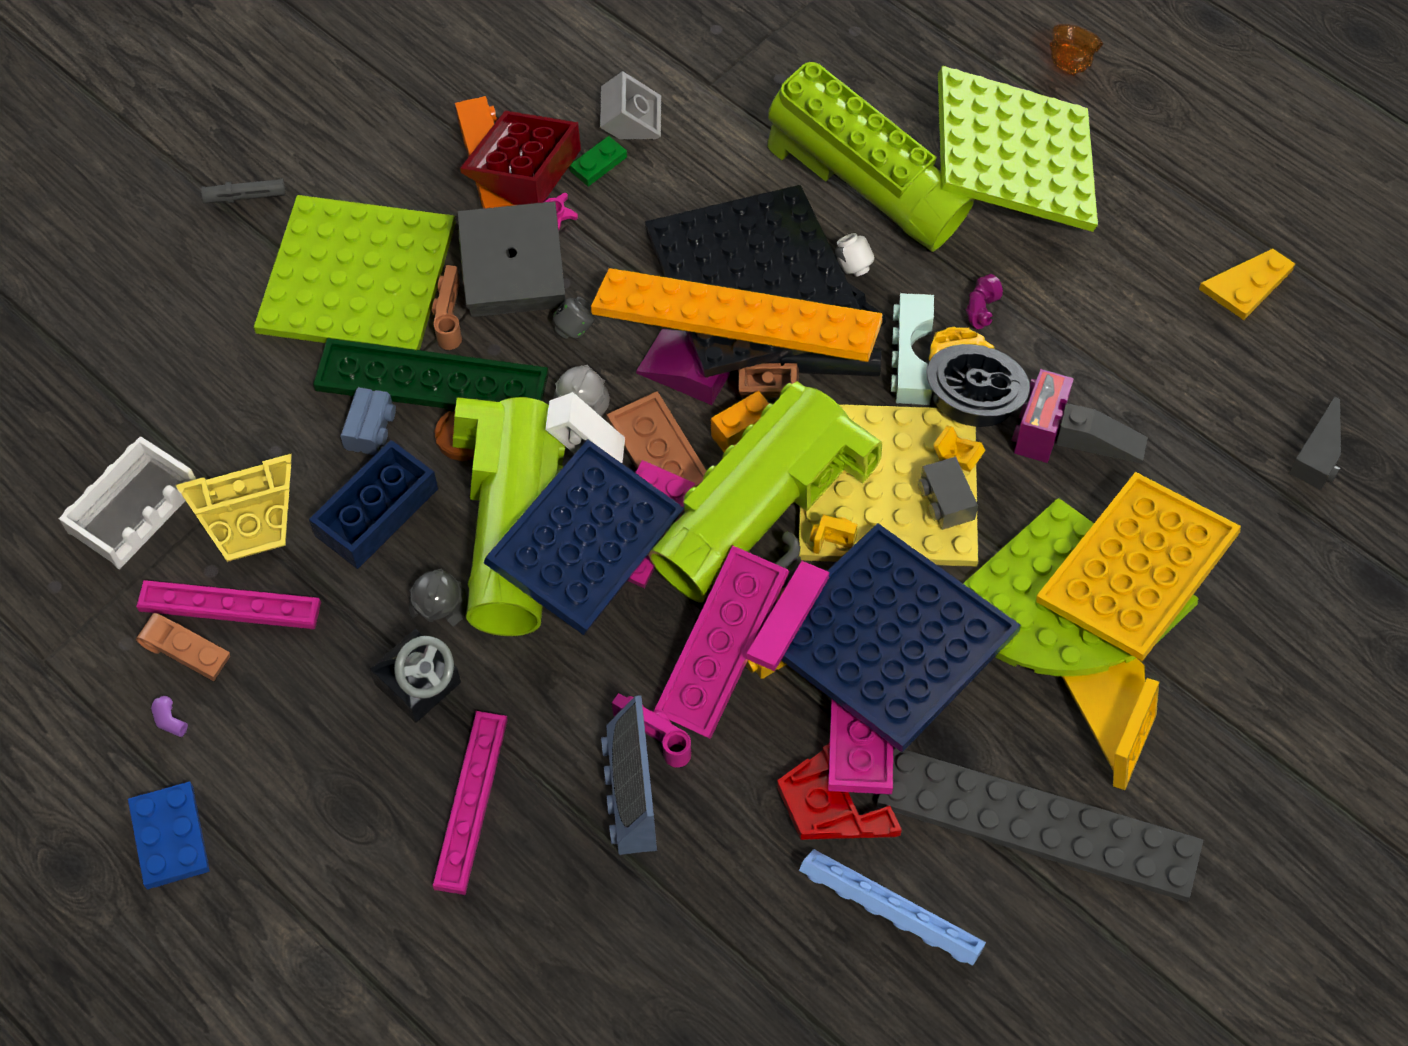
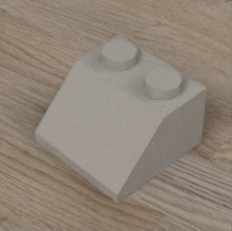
M622 71L601 86L600 128L618 139H658L661 137V95Z

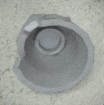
M587 364L570 368L562 374L555 383L556 390L553 399L573 392L597 414L603 416L609 406L610 396L608 389L604 385L605 380Z

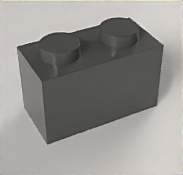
M956 456L923 466L921 479H918V486L923 496L927 495L930 502L929 511L934 521L938 520L941 529H947L975 520L978 504Z

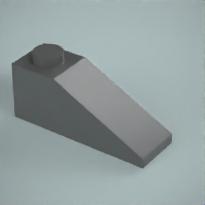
M1334 397L1297 456L1289 473L1319 490H1322L1326 481L1332 483L1341 468L1336 465L1341 456L1340 399Z
M1066 403L1056 445L1142 464L1148 437L1095 409Z

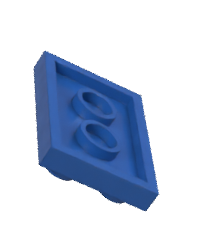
M191 782L128 799L142 879L146 889L210 872Z

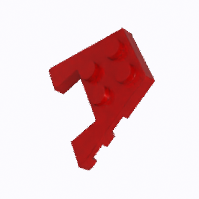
M830 742L810 760L807 758L777 780L778 791L800 840L901 836L902 829L891 806L859 815L849 792L828 791Z

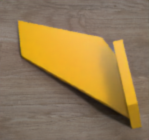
M1137 658L1128 663L1124 661L1111 666L1109 670L1082 676H1062L1114 772L1113 787L1125 790L1157 715L1159 682L1149 678L1145 682L1144 664Z

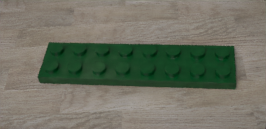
M327 338L313 385L315 391L354 396L358 387L366 388L372 391L388 392L392 402L455 410L457 397L500 402L513 397H528L542 401L549 371L548 367Z

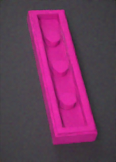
M801 561L746 655L747 660L772 671L776 670L828 581V571Z

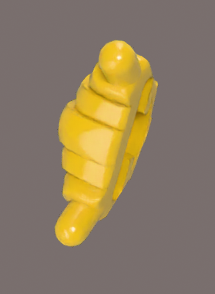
M948 327L934 334V339L930 346L929 361L937 352L953 345L976 344L995 348L992 344L985 341L984 336L969 328Z

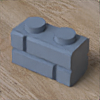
M357 388L340 436L346 450L362 451L365 454L376 455L380 445L384 446L388 437L386 427L388 421L392 422L396 413V406L392 404L391 396L388 392Z

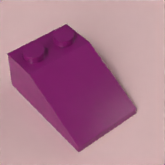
M662 329L638 367L636 374L712 405L732 371L705 378L687 332Z

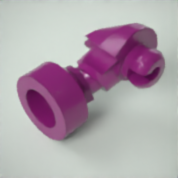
M987 274L978 278L976 287L969 295V305L965 310L970 324L976 329H982L991 324L992 319L990 317L993 315L987 310L986 304L1001 299L1003 295L1001 282L993 274Z

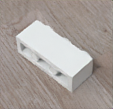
M572 392L549 401L545 430L575 454L589 439L619 462H623L625 437L576 394Z

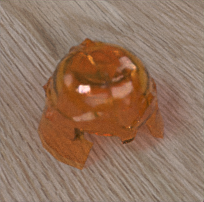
M1058 24L1053 28V40L1049 44L1052 61L1059 69L1074 76L1077 73L1084 72L1088 66L1092 67L1093 55L1102 47L1103 42L1096 34L1087 29L1070 24Z

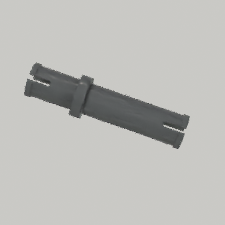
M284 179L232 184L229 181L225 182V185L201 186L202 200L204 204L221 201L234 203V200L285 196Z

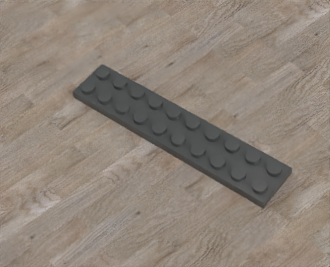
M894 748L892 794H880L877 802V807L879 808L891 806L893 812L1185 902H1188L1191 896L1203 845V839L912 751L904 750L901 752L897 748Z

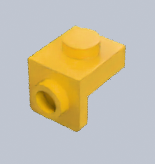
M948 425L940 436L937 437L933 445L940 461L956 456L961 469L971 472L985 452L981 442L959 438L954 427Z
M823 514L820 524H814L811 531L810 541L814 542L813 553H820L824 540L852 548L856 540L858 524L852 523L846 518H834Z

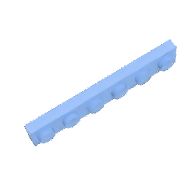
M815 849L803 860L799 869L811 881L832 888L840 897L852 899L863 905L868 912L874 915H881L892 921L897 928L918 935L926 944L940 947L949 952L959 962L969 963L973 966L986 944L983 940Z

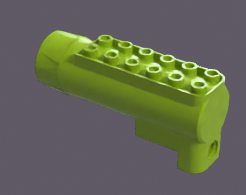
M808 62L803 64L782 84L768 112L769 121L772 123L768 138V148L774 155L783 160L791 153L825 182L833 174H836L892 219L906 234L932 252L939 249L954 234L967 217L975 199L941 190V171L934 166L937 159L936 156L818 63Z
M798 381L793 384L788 383L782 389L780 398L774 404L770 403L765 407L761 418L756 424H750L745 429L742 439L735 446L731 445L727 448L720 463L716 467L711 466L706 471L703 481L686 493L683 502L685 513L670 526L666 534L649 552L652 564L679 592L696 602H704L713 588L732 545L749 552L793 502L808 511L844 470L861 483H864L881 460L882 441L852 421L846 412L822 391L813 387H805Z
M457 397L454 416L453 447L475 449L470 500L479 501L473 561L468 580L469 596L466 618L476 629L500 636H520L537 630L541 625L543 606L485 565L484 560L561 471L565 446L545 430L549 405L543 401L528 397H513L500 402Z

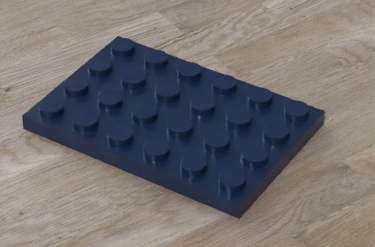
M587 439L486 556L484 564L582 635H585L649 555L650 550L681 515L684 507Z

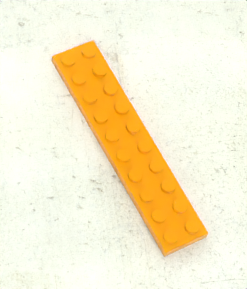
M612 268L608 269L591 305L592 315L865 362L869 361L882 324V313Z

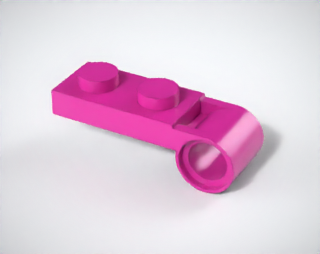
M618 693L612 702L613 716H616L634 697L628 696L626 698ZM643 707L645 733L663 743L665 762L676 768L685 766L691 759V739L689 735L672 725L665 714L659 711L652 712ZM681 745L684 749L680 752H673L670 750V747Z

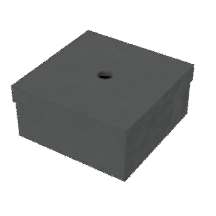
M555 201L458 211L463 284L467 309L470 310L471 317L557 309L561 306L566 297Z

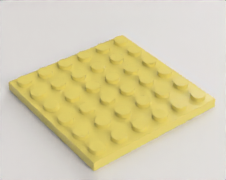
M839 405L852 421L882 441V456L878 466L864 483H861L844 470L808 511L800 506L799 543L801 549L799 556L801 560L837 562L851 549L824 540L820 553H813L814 542L810 541L811 531L814 524H820L824 514L834 518H846L852 523L858 524L854 545L879 523L936 565L977 567V513L973 521L942 530L938 520L934 521L929 511L930 502L927 495L923 496L918 486L922 467L940 461L933 445L947 425L954 427L959 438L976 441V427L952 420L939 408ZM975 465L971 472L962 471L977 502Z

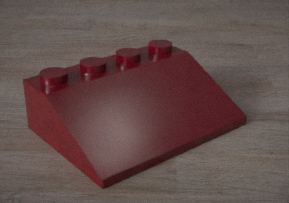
M504 111L461 166V173L515 205L543 203L581 151L579 124L573 121Z

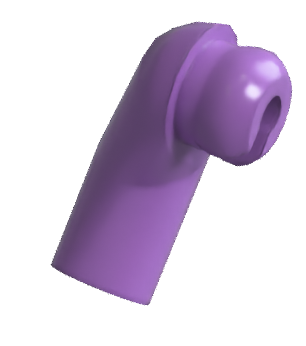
M168 696L156 698L151 706L156 726L182 737L187 731L188 724L172 717L173 701Z

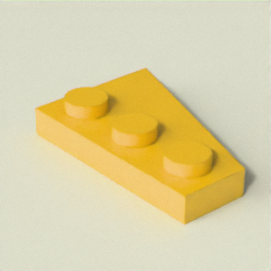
M1271 249L1202 282L1199 290L1242 320H1245L1293 271L1295 263L1276 250Z

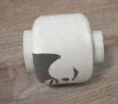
M856 233L840 238L834 249V255L845 274L854 273L855 276H860L870 270L869 266L875 258L867 239L864 236H857Z

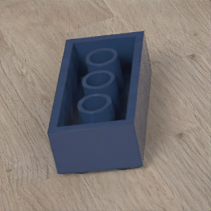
M390 440L309 519L315 537L358 569L438 490L435 473L409 452Z

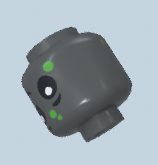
M576 297V299L567 298L553 314V321L556 324L555 331L565 339H568V337L581 338L595 321L591 305L581 297Z

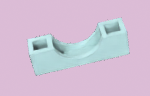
M900 293L899 304H894L893 321H898V328L893 327L892 344L897 345V351H892L891 367L897 368V375H892L891 392H896V403L930 405L932 389L927 379L928 363L919 359L911 346L919 338L932 333L934 295Z

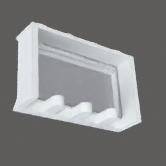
M140 436L133 444L126 448L125 452L113 464L106 468L105 472L92 485L86 488L84 494L64 511L59 520L69 535H73L120 570L186 501L175 485L196 480L189 467Z

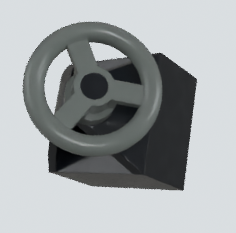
M416 629L370 668L375 685L415 723L461 683L458 669L454 665L453 656L448 646L438 638L423 636Z

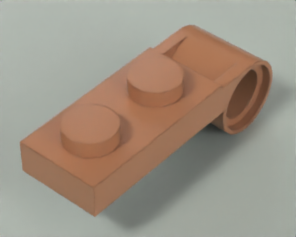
M446 265L444 276L439 277L438 292L440 293L438 298H434L432 313L435 315L434 330L437 343L445 350L455 349L462 342L459 320L453 315L460 279L457 266Z
M157 613L152 614L136 637V641L145 649L156 654L162 652L212 681L216 679L230 658V652Z

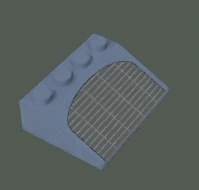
M635 696L606 725L607 737H601L603 756L609 755L610 766H604L606 785L612 784L613 795H607L608 814H615L616 824L609 825L611 844H618L619 855L657 851L642 697Z

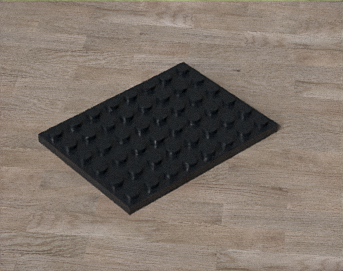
M801 185L645 221L646 232L666 278L861 310ZM686 331L705 378L807 353V351Z

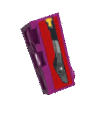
M1040 369L1037 380L1031 379L1029 392L1031 397L1029 402H1025L1022 406L1019 417L1022 418L1021 425H1016L1012 441L1017 442L1014 454L1048 463L1074 378Z

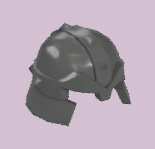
M442 568L424 573L409 590L411 596L408 609L412 619L418 614L429 622L446 617V620L454 627L463 619L467 612L468 596L465 589L461 586L460 581H457Z

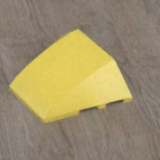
M292 454L262 461L263 465L206 480L203 477L175 485L227 562L286 546Z

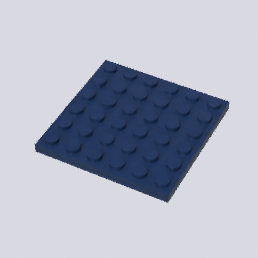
M877 523L828 570V581L781 660L891 745L903 752L1019 633L1021 625Z

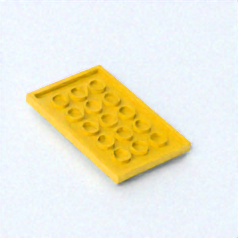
M1135 472L1037 594L1036 602L1143 661L1239 535L1241 526Z

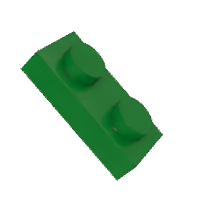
M608 136L571 163L570 172L589 187L626 159L627 150Z

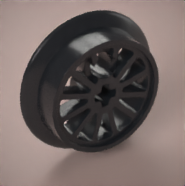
M976 344L953 345L937 352L927 366V379L932 389L935 404L946 416L961 424L974 427H989L1002 423L1013 411L1020 408L1029 396L1030 383L1023 368L1011 357L993 348Z

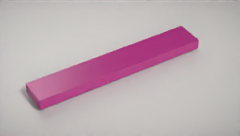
M144 580L136 607L140 612L315 629L321 601L320 598Z
M476 711L433 883L434 890L466 894L508 721L505 715Z

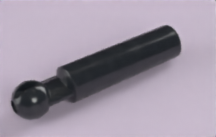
M873 348L868 362L807 352L767 363H780L781 366L785 363H797L799 373L880 377L881 348Z

